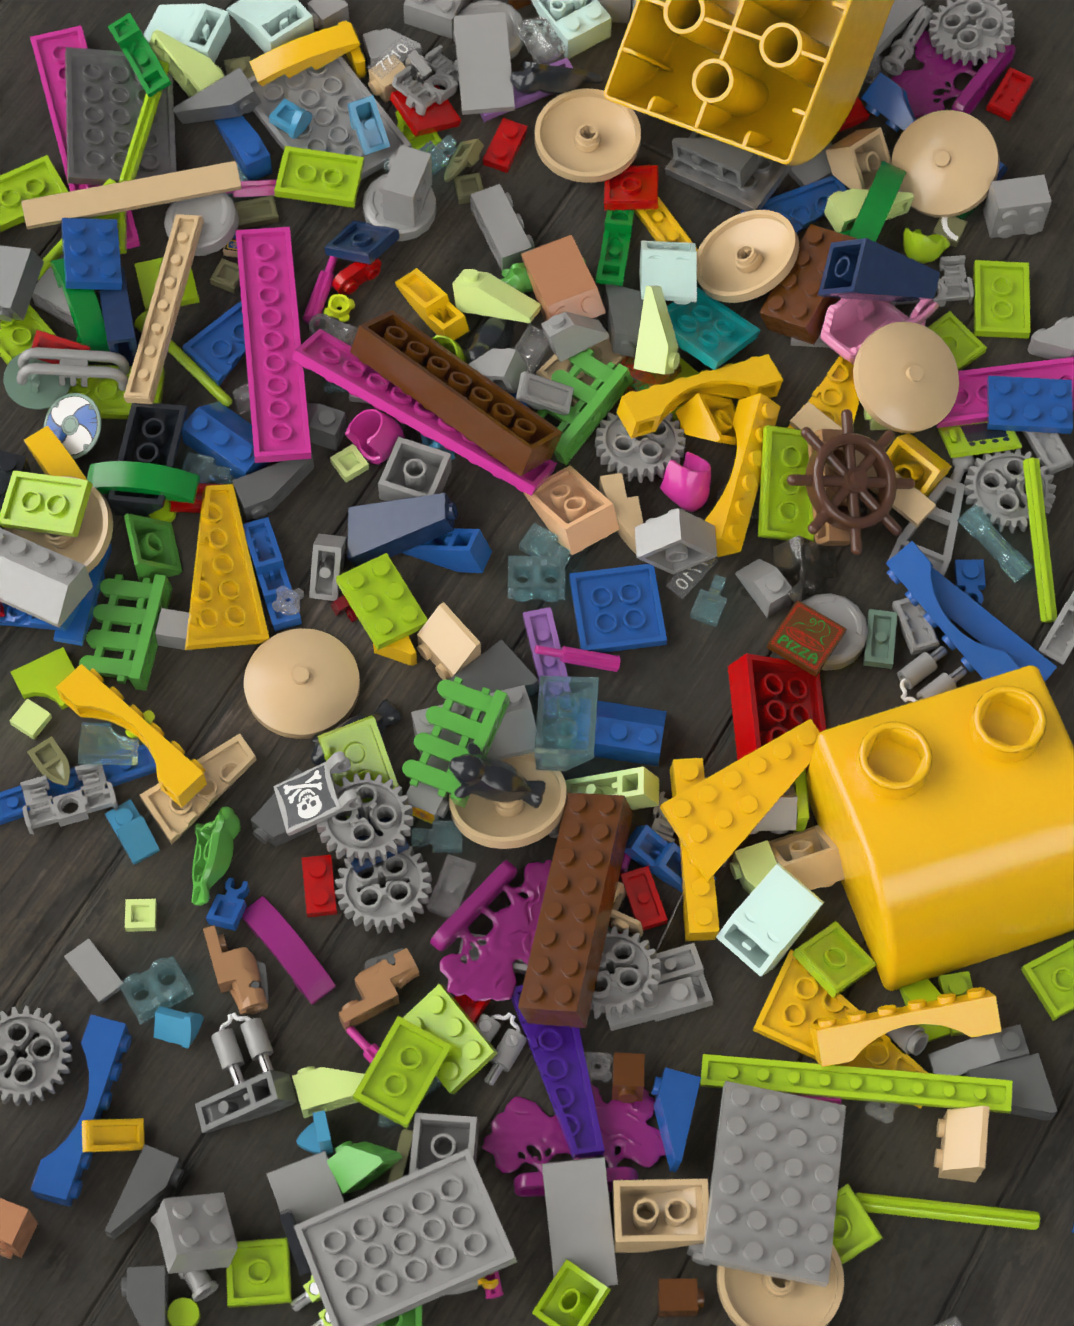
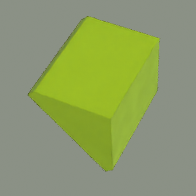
M566 1259L532 1314L549 1326H588L611 1289Z

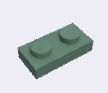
M869 609L867 616L868 635L865 642L863 666L892 669L898 612Z

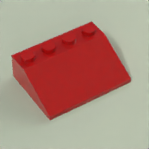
M748 653L728 666L737 761L809 719L813 721L819 732L826 730L820 673L815 677L788 660Z

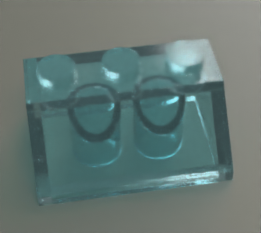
M540 676L534 750L536 770L567 771L594 758L599 688L598 677Z

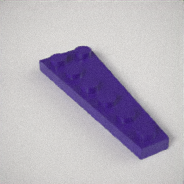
M523 985L515 986L511 1000L572 1158L604 1154L605 1149L579 1027L529 1024L518 1008Z

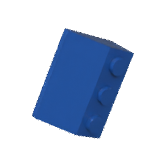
M219 401L198 407L184 422L182 430L183 443L235 479L264 469L271 463H255L252 424Z
M581 698L573 735L572 753L658 766L667 711Z

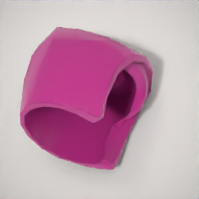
M368 409L359 413L349 424L345 432L346 437L357 447L363 457L372 464H381L391 455L398 436L405 438L401 425L395 419L375 409Z
M690 452L685 453L683 466L675 460H670L660 487L661 491L685 511H697L704 506L709 497L711 465L706 460Z

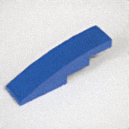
M269 517L243 524L251 560L274 631L302 624Z
M111 543L99 564L88 573L93 587L79 603L81 607L67 631L55 630L54 641L83 645L94 617L93 611L97 606L100 584L105 579L104 570L112 552Z

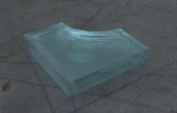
M81 723L78 764L138 765L139 739H131L119 735L113 730L111 723Z

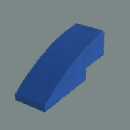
M648 825L637 826L627 840L625 853L642 867L649 866L650 872L683 893L680 847L674 842L668 843Z

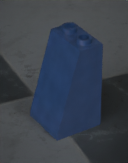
M868 238L832 242L818 295L829 298L888 302L934 299L938 288L940 272Z

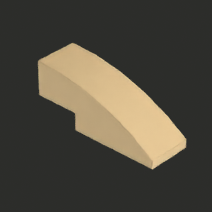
M622 473L600 476L599 490L614 505L619 525L617 533L636 554L635 527L643 524L638 496L627 498Z

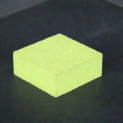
M354 444L330 457L331 464L346 483L369 469V463Z
M27 698L10 719V723L13 727L35 740L52 719L51 713Z
M126 899V932L156 931V899Z

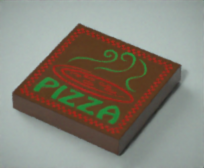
M797 600L768 642L767 648L817 677L846 634L847 629Z

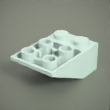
M239 0L226 8L228 13L264 53L314 33L313 16L298 0Z
M531 0L551 39L568 59L611 37L612 17L598 0Z
M207 4L159 5L144 36L149 43L153 31L159 30L209 57L215 63L231 32L229 13Z
M641 241L639 268L641 299H644L646 286L657 285L661 286L664 298L667 301H673L681 305L696 302L697 262L695 243Z
M777 863L732 914L716 938L762 977L777 966L824 902L782 865Z

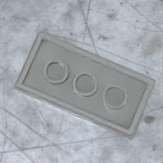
M506 12L453 16L462 115L515 111L513 84L510 82L512 72Z
M605 1157L542 1163L553 1277L556 1276L567 1259L606 1286L618 1285Z

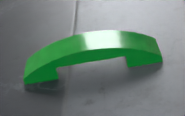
M131 13L108 26L149 98L172 84Z
M885 161L881 162L848 236L857 239L868 238L876 242L907 171Z
M607 210L596 283L623 286L634 210Z
M64 258L52 260L50 264L58 288L62 287L78 334L76 341L90 346V350L110 351L104 319L94 289H66Z
M110 461L91 464L87 480L101 494L109 495L110 490L164 495L167 501L194 503L200 477L184 470L163 465L131 461Z

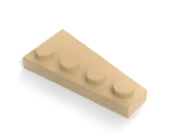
M240 733L197 759L206 771L204 775L207 785L183 808L161 790L159 783L140 794L141 800L171 844L256 761L255 754Z

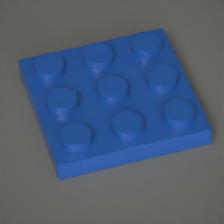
M642 564L569 574L580 649L606 653L667 645L653 565Z

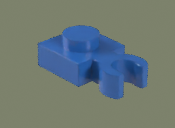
M955 560V586L960 590H964L965 594L970 598H974L981 606L983 594L979 590H984L986 586L984 560Z
M230 877L226 881V895L217 893L206 917L209 925L236 931L247 907L245 900H243L250 891L247 881H244L239 889H234L235 882L233 878Z

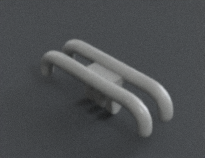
M35 347L29 348L20 354L18 359L20 370L16 380L18 384L25 385L28 377L33 374L58 375L59 385L65 386L66 378H70V386H76V379H81V387H87L88 377L110 378L118 382L120 390L125 391L128 383L126 375L129 373L130 367L128 360L116 352ZM37 358L60 360V364H29V361ZM88 361L114 363L118 365L119 369L88 366Z

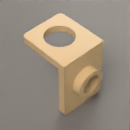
M618 882L614 898L615 903H613L609 923L612 927L616 926L617 931L621 933L628 928L630 933L634 935L639 933L641 937L643 934L641 922L617 911L626 896L623 883Z

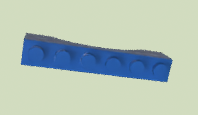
M880 72L861 99L868 103L865 108L878 117L881 113L888 119L885 123L897 132L900 129L905 131L909 125L917 120L910 106L907 91ZM1000 161L996 181L1001 180L1009 169Z
M913 541L886 562L890 568L886 572L896 585L902 582L909 590L905 593V596L915 607L920 604L927 613L923 617L933 629L937 626L941 628L945 633L942 639L952 651L957 648L964 657L960 661L970 673L976 670L983 678L982 680L1020 668L1006 651L989 648L973 641L950 621L942 609L936 594L933 580V564Z
M90 1015L81 1042L89 1070V1091L85 1108L68 1138L54 1152L40 1161L31 1187V1192L35 1198L71 1207L73 1199L79 1198L83 1186V1181H80L83 1169L87 1170L93 1156V1152H83L82 1121L100 1120L103 1110L107 1111L112 1101L110 1089L113 1081L117 1082L120 1077L122 1064L119 1062L122 1053L128 1052L132 1040V1035L129 1034L130 1032L125 1023Z

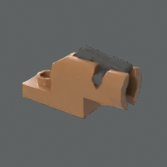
M215 925L203 928L220 992L230 991L239 1008L240 1015H250L267 1009L269 992L266 965L256 961L254 955L246 947L228 951L224 934L217 935Z
M400 948L366 960L365 970L360 972L355 978L356 988L363 1000H353L344 1005L342 1011L339 1012L340 1022L345 1031H347L348 1027H355L399 1004V996L395 988L401 989L412 979L419 976L417 965L407 948Z

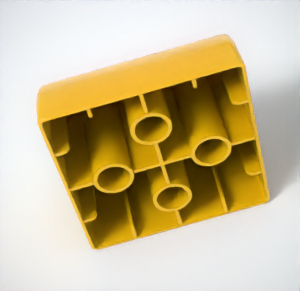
M637 0L607 81L604 96L611 102L789 166L800 165L813 159L830 143L850 113L866 77L894 0Z
M1028 665L829 728L817 735L806 776L808 801L818 825L839 849L844 880H841V883L872 959L877 964L876 969L882 984L887 990H898L900 987L927 978L931 979L1074 931V746L1040 670L1036 666Z

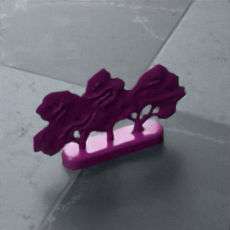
M924 31L914 45L917 47L915 51L916 59L924 63L923 69L904 71L900 75L892 77L891 80L907 91L909 103L916 118L945 110L943 101L951 97H957L951 110L970 115L1009 65L1016 48L1013 44L1005 45V52L997 51L996 59L987 56V63H984L977 72L972 70V60H968L965 66H963L961 59L955 64L952 63V57L944 60L943 53L937 54L936 47H932L929 32ZM965 72L973 76V78L963 91L955 88L953 80L956 75ZM949 82L951 87L945 86V83ZM936 89L950 90V93L945 91L944 95H934L933 91ZM936 98L941 99L938 103L933 101Z
M505 860L437 930L430 944L438 951H445L458 937L463 939V948L460 954H449L444 956L439 962L440 971L449 980L448 993H453L455 996L466 994L473 1001H487L489 999L502 1001L512 998L516 985L513 962L521 959L528 965L551 868V860H546L544 863H528L524 869L525 881L521 887L509 886V883L517 873V868L510 861ZM502 891L506 892L511 902L509 907L501 909L499 912H493L488 908ZM525 892L528 894V898L524 899L518 894ZM483 913L493 921V929L486 936H473L469 932L468 927ZM478 940H485L487 944L481 946ZM470 943H474L479 950V958L476 961L472 960L469 950L473 948ZM463 955L467 957V963L461 961Z
M591 1084L605 1149L602 1155L609 1165V1168H606L608 1192H612L613 1180H638V1173L635 1169L631 1167H617V1164L623 1158L632 1159L643 1167L651 1168L661 1155L666 1154L660 1131L646 1124V1121L653 1116L655 1099L649 1096L648 1091L644 1089L642 1101L623 1103L619 1100H611L609 1103H605L601 1099L599 1088ZM515 1096L506 1105L505 1110L499 1113L491 1122L492 1133L484 1138L482 1149L494 1155L495 1165L503 1173H511L517 1170L524 1162L535 1166L539 1172L523 1173L515 1177L514 1193L522 1197L545 1196L542 1163H548L556 1154L571 1153L556 1115L549 1117L535 1102ZM529 1145L535 1146L540 1151L542 1160L539 1161L538 1156H533L532 1158L526 1147ZM619 1145L621 1152L615 1155V1147ZM550 1148L552 1152L550 1156L546 1157L544 1151ZM521 1151L525 1155V1159H519L518 1152ZM594 1156L583 1157V1158H576V1159H574V1160L588 1159V1158H592V1157H594Z

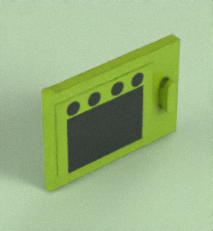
M987 422L938 428L951 458L1022 448V444L1015 431L987 430Z

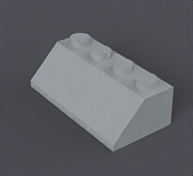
M0 528V602L59 628L93 587L86 566Z
M525 685L501 690L508 694L510 703L487 757L503 760L541 751L533 710ZM454 702L451 712L470 719L473 709ZM428 708L411 712L415 737L419 733L431 735L434 725H431L426 719ZM481 713L478 722L482 723L485 717L484 713ZM442 729L439 738L459 745L462 736ZM434 756L430 757L427 764L444 772H447L449 768V762Z

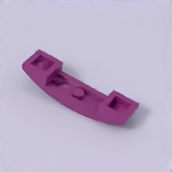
M263 896L245 909L242 920L270 950L311 1005L336 987L298 934Z

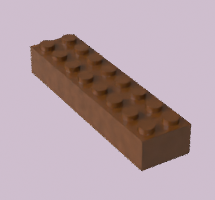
M391 310L359 326L350 353L359 358L362 363L377 371L381 377L399 387L403 393L410 395L421 403L425 409L432 411L443 419L447 425L454 427L465 435L469 441L476 443L490 456L498 459L510 471L522 476L552 458L563 433L562 431L516 400V398L399 314Z
M568 793L518 1005L519 1010L529 1024L586 1028L633 816V812L624 795Z

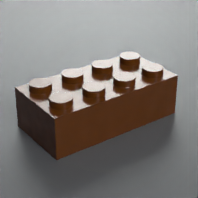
M810 224L799 243V252L793 268L782 282L772 289L759 312L768 330L812 345L816 343L821 334L828 307L841 299L818 295L830 245L832 242L855 240L857 238Z

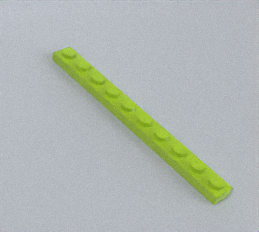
M703 1054L700 1082L701 1087L723 1089L724 1083L729 1081L792 1095L953 1109L989 1106V1112L1010 1114L1013 1080L838 1065L822 1067L820 1064L709 1054Z

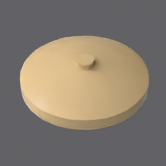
M576 89L555 97L542 109L535 124V146L539 157L551 171L571 181L593 183L611 179L625 171L633 163L640 148L641 127L634 110L607 100L604 96V91L599 89Z
M943 110L922 116L907 127L895 145L891 165L907 171L898 192L913 194L914 198L910 207L932 217H954L972 210L987 197L991 182L996 181L998 176L999 152L992 134L981 121L964 112Z
M747 211L727 219L707 235L697 251V281L711 298L727 303L744 302L764 295L782 282L793 268L799 252L797 233L787 218L774 211Z
M895 322L885 325L865 339L855 358L853 379L857 396L866 412L887 429L900 433H916L931 428L948 415L956 401L959 375L954 356L942 338L923 325L913 322Z
M60 476V477H67V478L79 479V478L70 477V476ZM92 486L77 538L12 528H4V530L84 564L89 573L99 564L109 547L113 532V517L105 497Z
M292 629L272 636L253 653L244 675V692L247 704L254 717L273 733L293 739L313 738L314 735L332 731L349 717L357 703L360 691L359 670L350 650L334 636L315 629Z
M535 752L501 761L518 770L527 781H544L546 783L545 793L539 808H534L523 800L496 802L474 794L470 795L465 808L454 804L450 798L451 794H449L452 819L464 836L486 847L511 849L532 844L544 838L556 828L562 820L567 799L565 779L552 761Z
M832 1244L829 1282L826 1287L718 1266L717 1288L726 1313L737 1326H826L840 1306L844 1291V1273L840 1257Z

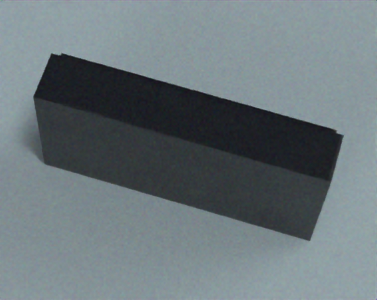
M288 1208L280 1211L279 1216L300 1276L307 1274L311 1271L294 1226L297 1224L292 1210Z

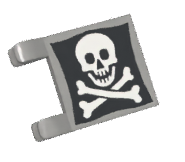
M339 751L333 754L326 762L273 786L285 829L289 836L343 811L356 810L362 807V799L354 789L347 790L338 797L332 774L345 772L351 768L350 760L345 757L343 752Z

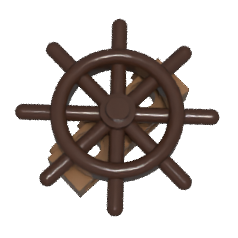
M844 409L841 412L842 430L820 429L813 432L809 427H804L801 430V436L808 442L809 461L806 467V474H791L787 477V483L790 486H806L813 509V521L808 525V532L814 534L815 546H846L850 544L851 552L854 555H859L862 552V529L881 522L892 535L899 536L902 533L901 526L890 516L889 511L894 504L897 489H912L915 486V481L912 478H896L893 464L885 452V449L895 438L894 432L891 430L886 431L877 442L864 435L856 434L853 430L852 412L849 409ZM855 450L865 456L857 467ZM872 465L877 477H868L867 471ZM866 488H879L877 500ZM859 499L870 510L863 517H860Z

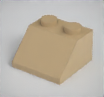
M881 127L856 130L825 150L833 176L850 189L869 190L881 162L885 161L891 164L890 154Z
M444 602L437 607L417 634V649L425 660L428 661L430 659L436 665L435 669L443 680L450 679L481 655L480 641Z
M819 825L805 829L804 832L799 831L768 841L776 862L782 865L809 890L830 887L836 882L844 880L839 849Z
M989 1106L948 1109L943 1119H938L936 1136L941 1137V1149H936L934 1167L939 1168L938 1178L968 1182L977 1181L985 1169Z

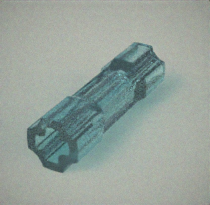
M976 504L958 519L961 526L973 538L977 539L998 561L1000 568L1014 584L1033 569L1028 560L1018 550L1012 548L993 527L991 520Z

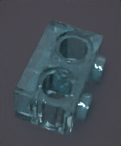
M508 556V599L520 602L530 599H543L547 602L565 599V556ZM520 577H525L528 579V581L525 583H520L516 581V579ZM552 577L555 578L557 581L554 583H548L545 581V579Z
M173 956L168 959L160 958L151 964L150 969L141 974L134 973L128 976L124 983L119 986L140 1025L155 1017V1012L160 1006L171 1008L193 995L189 982ZM167 975L176 977V980L170 985L161 984V980ZM141 990L149 992L148 997L144 1000L134 999L135 994Z

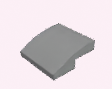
M695 943L656 953V959L660 960V969L658 970L661 971V980L657 981L658 985L691 976L699 1005L698 1009L713 1005V998L704 976V968ZM694 1009V1010L686 1011V1012H683V1013H679V1014H675V1015H671V1016L659 1018V1019H656L655 1022L660 1021V1020H664V1019H667V1018H671V1017H674V1016H678V1015H681V1014H684V1013H688V1012H691V1011H695V1010H698V1009Z
M325 1151L266 1173L279 1210L283 1211L288 1208L292 1210L296 1224L344 1204L337 1181L326 1162L328 1157Z

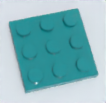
M698 287L696 302H690L685 305L672 302L667 306L678 346L713 370L720 367L754 341L760 332L759 328L719 301L708 296Z

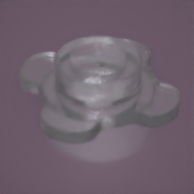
M286 586L278 587L276 589V601L272 604L273 609L286 615L299 613L300 600L304 597V592L299 588L292 590L287 589Z
M586 1052L585 1059L590 1081L597 1079L605 1083L609 1082L612 1079L610 1064L613 1062L612 1055L608 1052ZM597 1064L601 1067L598 1070L595 1069V1065Z
M872 1101L866 1104V1114L873 1116L875 1119L882 1120L886 1124L893 1121L895 1108L900 1106V1104L884 1103L886 1107L881 1108L880 1104L884 1102Z

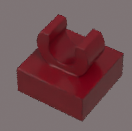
M344 595L331 604L330 607L336 616L345 611L351 622L358 619Z

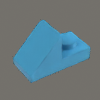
M374 95L347 103L351 128L356 130L363 154L368 155L390 147Z
M131 799L119 805L117 811L112 809L105 813L106 819L133 865L160 851L143 816H140Z

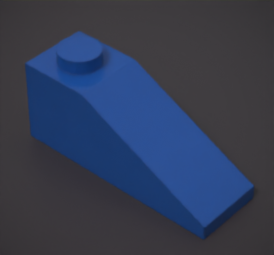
M242 115L215 120V125L247 181L257 180L272 174L269 152L257 132Z
M454 528L452 532L402 553L456 572L483 573L492 550L480 529Z
M665 1067L661 1078L655 1077L651 1094L656 1096L653 1107L669 1170L676 1173L682 1162L701 1077Z

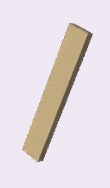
M809 401L790 420V425L798 430H802L804 427H809L813 432L820 429L842 430L840 426ZM855 450L857 467L865 456ZM873 465L867 471L868 477H877ZM895 472L896 478H903L897 472ZM914 487L912 489H897L892 508L915 527H918L936 508V504ZM869 488L878 496L879 488Z

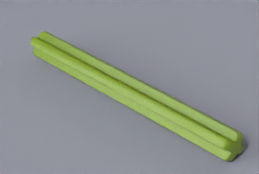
M159 60L168 75L169 63ZM163 90L150 98L147 93L145 95L119 182L135 180Z
M1028 458L1023 460L1040 620L1044 623H1051L1057 619V608L1040 460L1038 458Z
M868 1193L855 1194L866 1212L1031 1230L1038 1229L1040 1225V1214L1036 1211Z

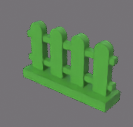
M589 348L585 352L582 351L569 358L573 366L569 372L557 370L552 374L553 381L574 388L572 397L578 400L574 407L570 406L569 414L564 416L546 409L536 412L542 418L548 413L561 421L557 429L563 433L554 454L557 460L564 465L569 463L600 424L601 420L604 419L633 382L628 368L620 363L617 367L612 362L605 365L593 357L595 355L594 351ZM581 371L595 379L591 386L576 378Z
M116 574L115 579L108 578L100 584V590L105 597H109L108 604H99L94 608L93 615L98 622L103 623L101 630L95 629L88 632L86 641L91 648L96 649L94 656L87 655L82 657L79 665L82 664L89 671L93 668L101 676L117 678V682L120 684H125L126 679H129L135 690L147 691L158 648L155 635L161 608L168 609L173 587L166 575L155 574L152 583L151 578L144 577L142 582L124 580L123 575ZM118 600L137 601L136 608L117 606ZM112 624L131 626L129 633L110 630ZM105 650L124 652L123 658L104 657Z
M455 677L454 682L447 679L439 682L437 691L442 698L446 699L442 708L432 706L427 709L426 719L431 725H434L431 735L427 733L416 735L414 744L423 753L419 761L407 760L403 764L402 770L405 776L411 779L410 785L418 787L419 782L438 789L437 795L443 798L446 797L447 793L451 794L450 798L453 803L465 808L470 795L464 798H457L454 792L461 784L456 780L449 768L447 772L427 765L431 756L450 762L453 757L468 754L466 748L470 739L480 748L483 755L487 756L509 706L510 699L507 693L497 689L494 696H490L491 690L483 687L481 692L462 685L463 679ZM454 702L473 709L470 719L451 712ZM481 713H484L485 717L482 723L478 722ZM442 729L462 736L459 745L440 739L439 736Z

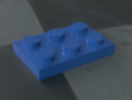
M62 218L61 228L66 289L121 290L122 275L117 220Z
M988 376L987 430L1071 434L1073 430L1072 380Z

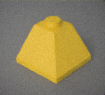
M697 393L675 411L680 422L679 426L681 429H684L686 435L737 445L736 433L732 425L736 408L731 399Z

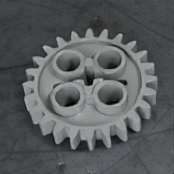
M947 0V7L940 5L939 13H933V20L929 22V37L932 47H936V53H943L944 60L952 57V63L955 64L961 59L963 66L967 64L968 60H972L974 65H977L978 59H982L984 63H987V56L996 59L997 51L1004 53L1005 45H1011V37H1014L1015 29L1014 18H1012V11H1008L1007 4L1000 5V0H956V2Z
M616 408V416L608 413L607 421L601 420L600 428L596 430V456L601 457L600 464H608V472L617 470V473L627 474L629 482L633 476H637L639 483H642L645 476L651 482H653L655 474L664 478V472L669 461L675 460L680 464V458L684 457L686 442L684 429H679V421L672 422L673 414L671 413L661 422L655 432L631 439L617 414L618 408Z
M1016 449L1015 453H1011L1010 450L1004 451L1002 454L1001 452H993V456L986 453L982 459L976 458L974 466L969 467L968 475H966L964 484H966L964 494L969 495L967 496L966 504H974L971 510L972 514L981 513L979 522L985 519L990 520L988 528H991L996 523L999 524V532H1002L1005 526H1009L1011 533H1014L1016 526H1019L1020 530L1025 532L1027 523L1029 524L1027 497L1024 493L1026 488L1023 460L1031 457L1030 451L1025 456L1021 455V449ZM1047 465L1040 468L1045 512L1050 513L1051 504L1054 503L1056 497L1054 495L1056 485L1051 484L1054 478L1053 475H1045L1049 468ZM1009 470L1016 471V472L1018 473V475H1013V474H1011V473L1008 472V471H1009ZM985 483H991L996 487H988ZM1006 504L1012 509H1005L1001 505Z
M369 773L365 775L364 780H360L359 776L354 774V782L351 783L344 777L342 787L335 784L338 797L347 790L354 789L361 799L371 798L373 800L368 803L363 802L362 807L359 809L343 811L317 823V831L321 833V842H328V852L336 849L337 859L346 854L348 864L354 858H359V864L363 866L365 858H369L371 863L375 865L377 856L387 861L386 852L390 851L392 854L397 855L396 844L405 846L404 836H411V828L409 826L413 825V817L410 816L413 814L412 805H408V795L402 796L401 786L393 789V780L391 779L383 784L382 775H378L375 781H373ZM346 815L350 817L345 821L338 820L340 816ZM384 817H389L392 819L391 821L386 823L379 821ZM376 830L382 836H378L374 831ZM361 835L369 836V838L364 841H360L357 839Z
M409 846L410 849L388 858L387 861L377 863L358 873H355L351 864H348L347 858L344 859L347 869H338L341 878L335 880L336 886L339 888L335 891L337 899H340L338 902L340 909L345 910L344 913L347 919L353 917L356 927L364 922L365 931H369L372 925H375L377 933L382 931L383 926H387L391 933L393 932L394 924L398 923L404 929L405 919L414 923L413 913H424L420 903L429 904L430 902L427 894L432 893V887L429 884L432 881V877L428 873L427 862H422L423 859L420 853L414 855L412 846ZM395 867H402V870L397 873L390 872ZM365 873H373V875L367 879L361 878V876ZM398 894H407L406 897L401 900L394 899L395 896H397ZM370 899L377 900L373 905H365Z
M614 926L611 934L606 935L595 988L604 987L606 989L601 992L594 991L590 1010H594L595 1019L601 1013H606V1019L610 1021L612 1013H617L618 1018L622 1020L624 1011H628L630 1015L634 1016V1007L637 1006L644 1010V999L653 1001L652 991L659 990L657 981L661 980V971L658 970L660 969V960L656 959V950L650 949L648 940L640 943L639 933L629 937L628 928L622 934H618L617 928ZM621 955L630 956L627 959H618ZM627 981L636 982L632 986L623 985Z
M25 1006L22 1014L18 1013L16 1007H12L11 1016H7L5 1012L0 1011V1055L8 1056L7 1061L0 1066L1 1100L4 1104H7L10 1098L13 1097L15 1105L19 1106L22 1098H25L28 1104L32 1105L33 1096L37 1095L41 1101H44L43 1092L45 1090L52 1094L55 1093L52 1086L54 1082L61 1085L64 1084L60 1073H70L69 1068L64 1065V1063L73 1061L72 1056L65 1053L73 1049L70 1042H64L69 1035L67 1031H60L63 1027L60 1021L52 1024L54 1018L51 1013L42 1018L43 1012L41 1008H37L33 1015L28 1006ZM16 1031H26L23 1039L19 1041L12 1040V1036ZM39 1034V1037L33 1040L34 1035ZM40 1047H51L49 1054L46 1056H36ZM19 1053L23 1055L27 1053L28 1055L26 1058H17ZM11 1072L10 1077L5 1078V1075ZM22 1072H33L32 1077L28 1081H18V1077Z

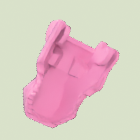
M842 298L834 305L828 307L820 338L838 355L854 364L861 344L874 331L895 322H913L925 326L926 319L938 309L939 304L934 302L933 299L921 300L909 318L888 301Z

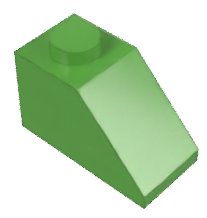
M347 1141L339 1145L335 1149L336 1154L326 1162L342 1193L345 1194L363 1190L401 1160L402 1156L400 1152L366 1141L355 1144L352 1141Z

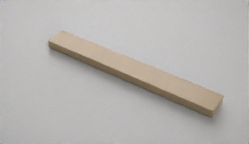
M236 161L28 199L21 201L28 230L62 223V218L86 219L230 192L242 188Z
M176 214L125 390L124 399L126 403L153 404L204 220L201 215Z

